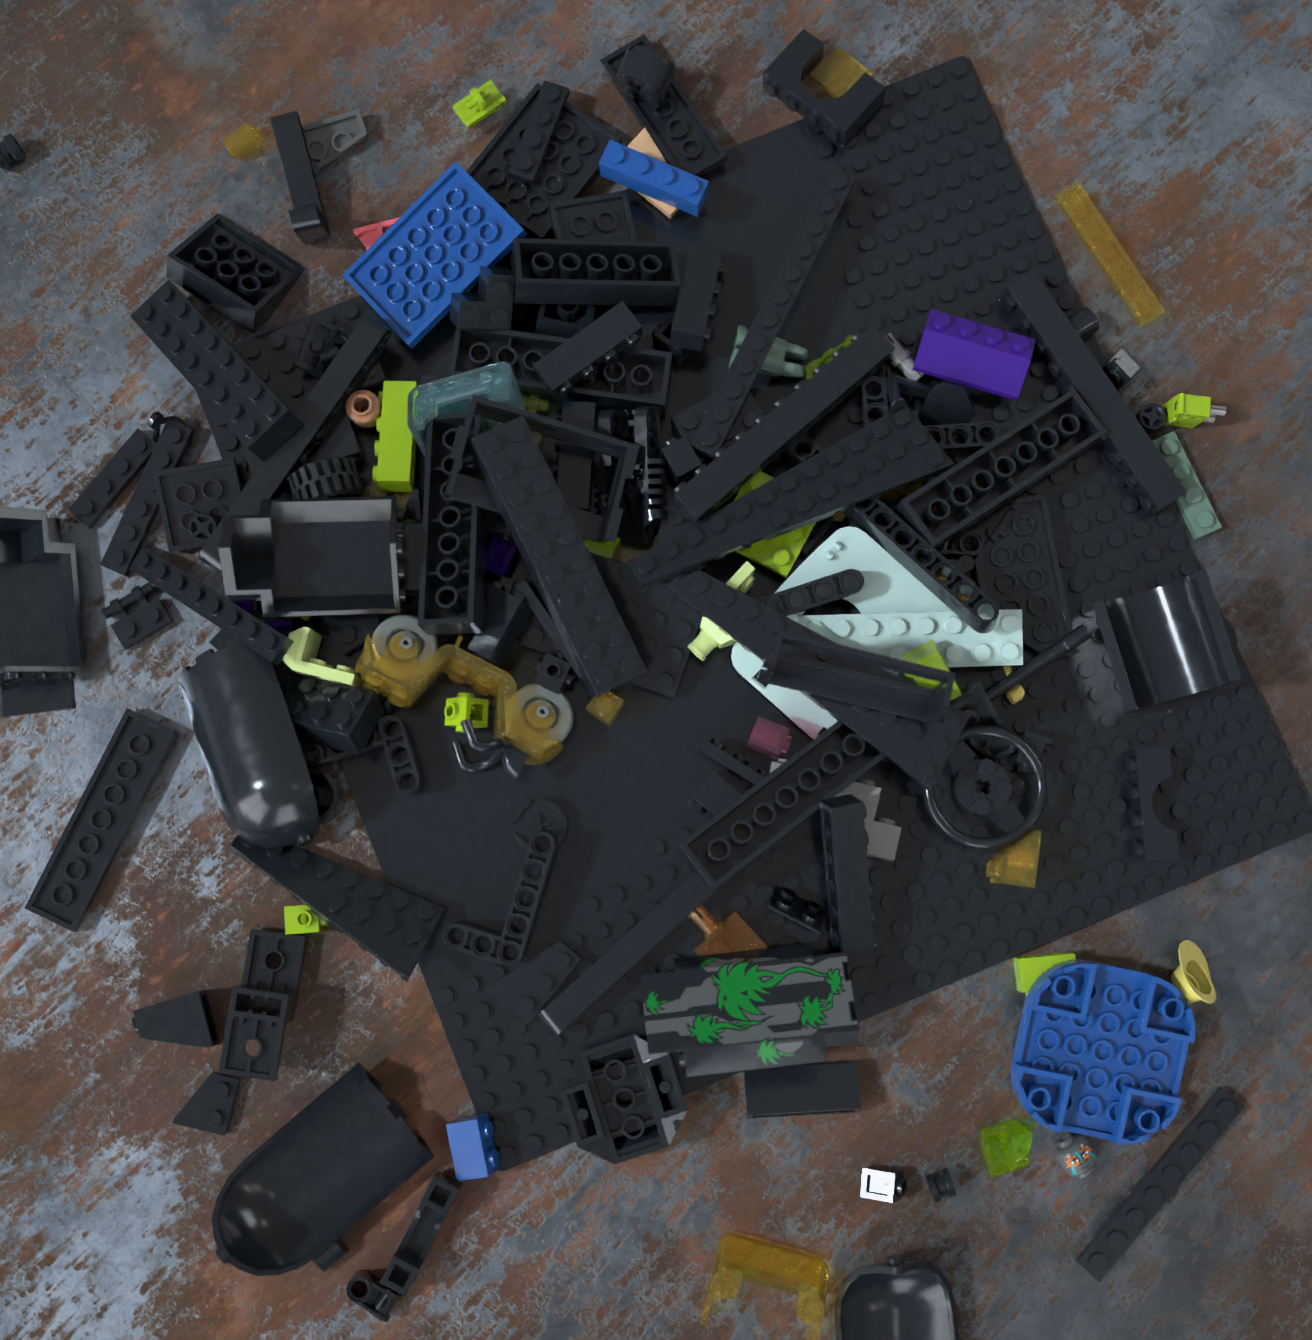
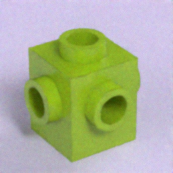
M458 693L456 698H446L444 710L445 726L456 727L455 732L464 733L460 722L471 719L474 728H486L489 700L474 698L475 694Z

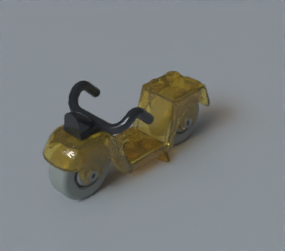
M397 615L390 617L376 628L372 639L369 633L367 634L363 652L356 663L355 671L360 673V683L363 684L364 689L373 690L376 694L381 693L389 697L388 700L392 704L399 707L404 705L410 707L444 672L449 674L448 677L457 683L465 682L473 686L474 691L484 696L489 694L493 697L494 739L481 741L477 737L471 719L460 722L466 740L472 749L478 752L492 751V753L478 761L469 762L461 741L451 744L456 762L463 771L476 773L497 764L502 758L504 770L509 777L516 780L524 764L534 766L546 764L562 751L563 745L561 743L569 734L573 724V709L570 701L562 691L556 694L538 684H529L517 691L515 681L508 672L460 649L463 636L459 635L455 645L447 644L438 650L436 635H427L418 626V618L414 616Z

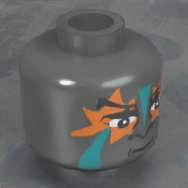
M1067 1133L1058 1139V1146L1055 1149L1054 1155L1068 1175L1083 1178L1096 1169L1097 1152L1084 1135Z

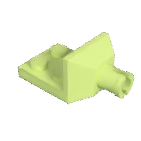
M746 561L726 584L745 594L754 584L755 578L753 575L755 568ZM702 617L699 635L687 646L702 661L717 646L724 648L736 643V640L718 629L719 627Z
M302 627L289 633L287 638L294 642L282 660L293 671L301 675L364 688L365 680L358 677L359 672L342 665H337V668L333 669V666L327 664V662L316 659L322 639L321 635L308 627Z

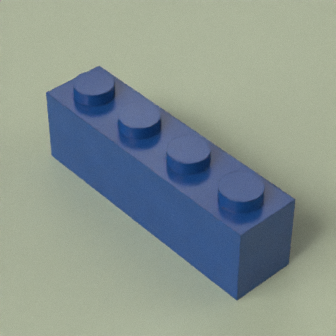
M609 140L599 162L600 176L698 217L708 195L709 181L613 140Z

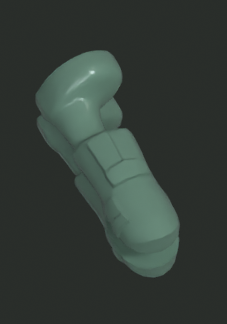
M744 325L737 326L729 368L749 330ZM777 337L759 374L773 377L780 375L803 377L805 367L786 362V358L806 360L808 358V350L800 345L788 343L786 340Z

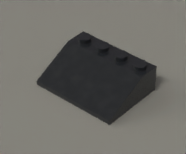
M217 213L167 255L166 278L254 334L271 318L304 272V268Z

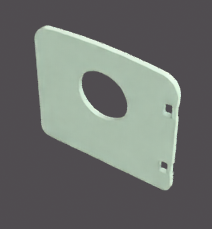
M850 526L835 531L775 592L777 593L847 569H856L864 577L863 588L857 594L843 599L852 603L861 614L952 611L869 535L857 527ZM847 575L843 579V584L847 589L854 590L858 587L859 580L855 575ZM822 583L816 588V593L820 598L830 597L832 595V588L830 585ZM795 592L790 596L789 601L792 606L801 607L805 604L806 598L802 593ZM775 601L765 603L766 606L777 612L779 611V606ZM805 611L788 616V618L798 622V616L803 615ZM736 641L732 648L731 659L738 673L813 740L819 736L818 733L823 727L828 729L838 721L828 711L819 707L800 691L772 684L764 687L754 678L760 669H766L762 667L763 661L745 650ZM885 669V670H887V671H889V672L895 674L896 676H897L899 673H901V672H897V671ZM914 679L910 681L913 685L918 686Z

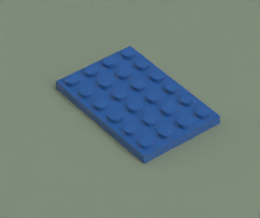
M455 161L342 276L404 342L413 348L450 311L451 293H469L479 283L480 266L495 267L512 250L513 239L524 238L527 233Z

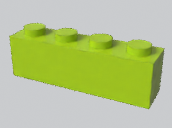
M384 381L383 391H379L378 394L382 411L381 416H378L376 420L380 439L375 441L374 449L375 456L378 457V465L373 466V481L377 482L381 492H412L414 490L419 416V389L416 381Z

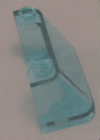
M497 362L425 383L410 391L408 394L407 426L425 458L427 423L437 417L438 414L466 412L468 402L473 394L527 411L516 377L509 363ZM487 419L490 424V430L503 424Z

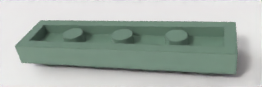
M1175 431L1152 440L1187 491L1185 495L1175 502L1194 540L1222 528Z

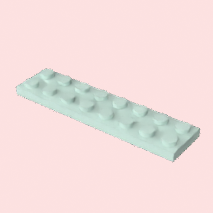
M1022 609L999 610L995 627L992 631L984 634L974 631L953 611L798 616V623L839 645L904 660L902 654L933 639L948 667L1023 665ZM978 614L982 619H991L987 614Z

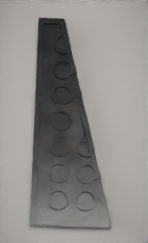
M238 835L230 845L233 853L253 868H258L270 877L273 883L277 886H282L291 893L294 899L302 901L311 908L314 914L341 934H346L358 943V947L370 952L380 960L382 965L390 967L405 981L409 980L444 914V907L296 845L266 848L248 843Z

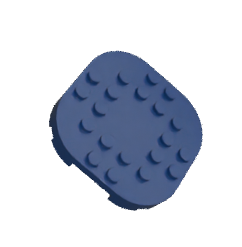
M1083 959L1068 960L1050 967L1031 986L1022 1011L1011 1063V1082L1019 1103L1041 1125L1056 1132L1067 1131L1112 1140L1114 1143L1122 1145L1138 1144L1149 1140V1136L1161 1128L1165 1129L1172 1122L1182 1101V1098L1178 1096L1189 1042L1194 1043L1195 1020L1191 1007L1187 1005L1181 995L1182 993L1176 987L1147 972Z

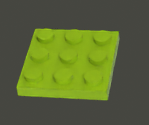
M760 471L741 487L735 500L774 478ZM815 523L768 541L766 539L751 544L750 548L742 551L738 549L735 552L787 578Z

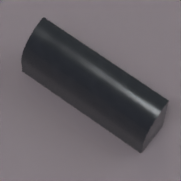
M857 1062L744 1070L747 1119L858 1113L861 1110Z

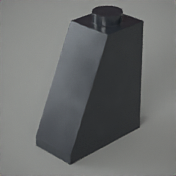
M206 990L197 991L133 1011V1028L136 1033H139L141 1039L205 1048L220 1044Z

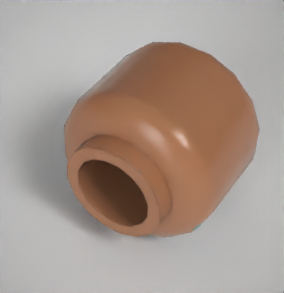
M358 390L349 396L345 409L348 417L355 425L361 428H370L376 425L377 417L381 416L382 405L378 397L371 391Z

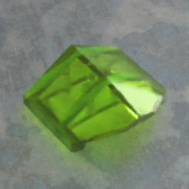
M1014 1118L979 1130L978 1143L991 1178L1027 1167V1157L1032 1141L1028 1124Z

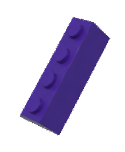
M931 309L922 332L912 370L1017 400L1031 361L1036 339Z

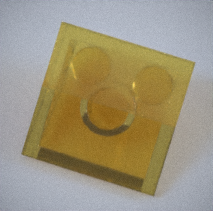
M1029 831L1019 840L1006 845L994 854L993 860H989L987 866V876L991 877L990 883L1019 888H1035L1042 831Z

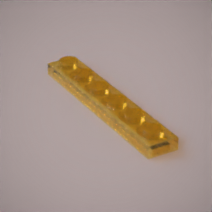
M1076 182L1057 193L1054 200L1139 328L1141 329L1163 316L1165 310L1080 183Z

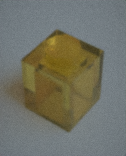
M607 691L593 697L586 707V711L610 727L625 703L624 700Z

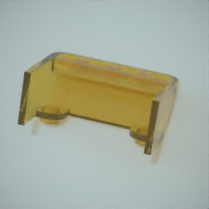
M726 1232L719 1238L699 1312L700 1324L706 1326L713 1297L724 1300L735 1297L739 1292L741 1281L744 1280L796 1295L795 1311L797 1317L803 1323L809 1324L805 1340H817L825 1312L829 1278L827 1263L817 1255L741 1233Z

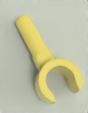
M1010 665L1003 666L1006 676L1012 672ZM1020 684L1005 693L1011 704L1014 705L1021 701L1024 696V689Z

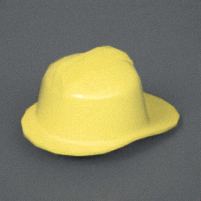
M1183 940L1178 949L1180 965L1171 975L1172 985L1182 993L1181 995L1187 1005L1201 1000L1206 1003H1214L1216 991L1211 981L1205 956L1194 942Z

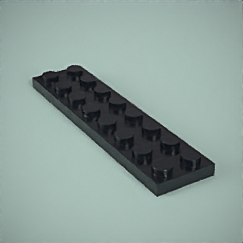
M126 708L25 909L72 932L78 931L178 734L177 731Z

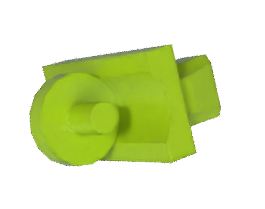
M489 80L478 89L472 88L469 90L470 94L452 107L469 130L490 114H494L507 102L492 80Z

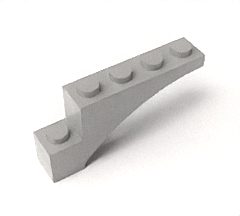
M778 758L777 762L772 761L768 774L787 760ZM859 778V782L852 783L836 797L852 794L863 801L867 810V817L864 819L865 830L869 837V844L866 846L867 856L890 862L894 861L902 827L895 826L896 821L879 817L878 822L874 821L881 788L875 787L876 782Z

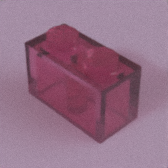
M758 716L746 747L777 759L780 754L785 755L792 740V737L788 736L790 729Z

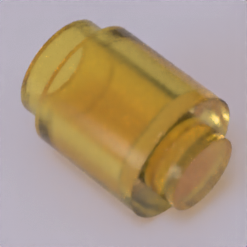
M246 122L226 134L227 138L223 139L222 142L231 157L235 159L237 157L242 158L261 147L262 143L260 140L264 137L256 124L251 126L249 122Z

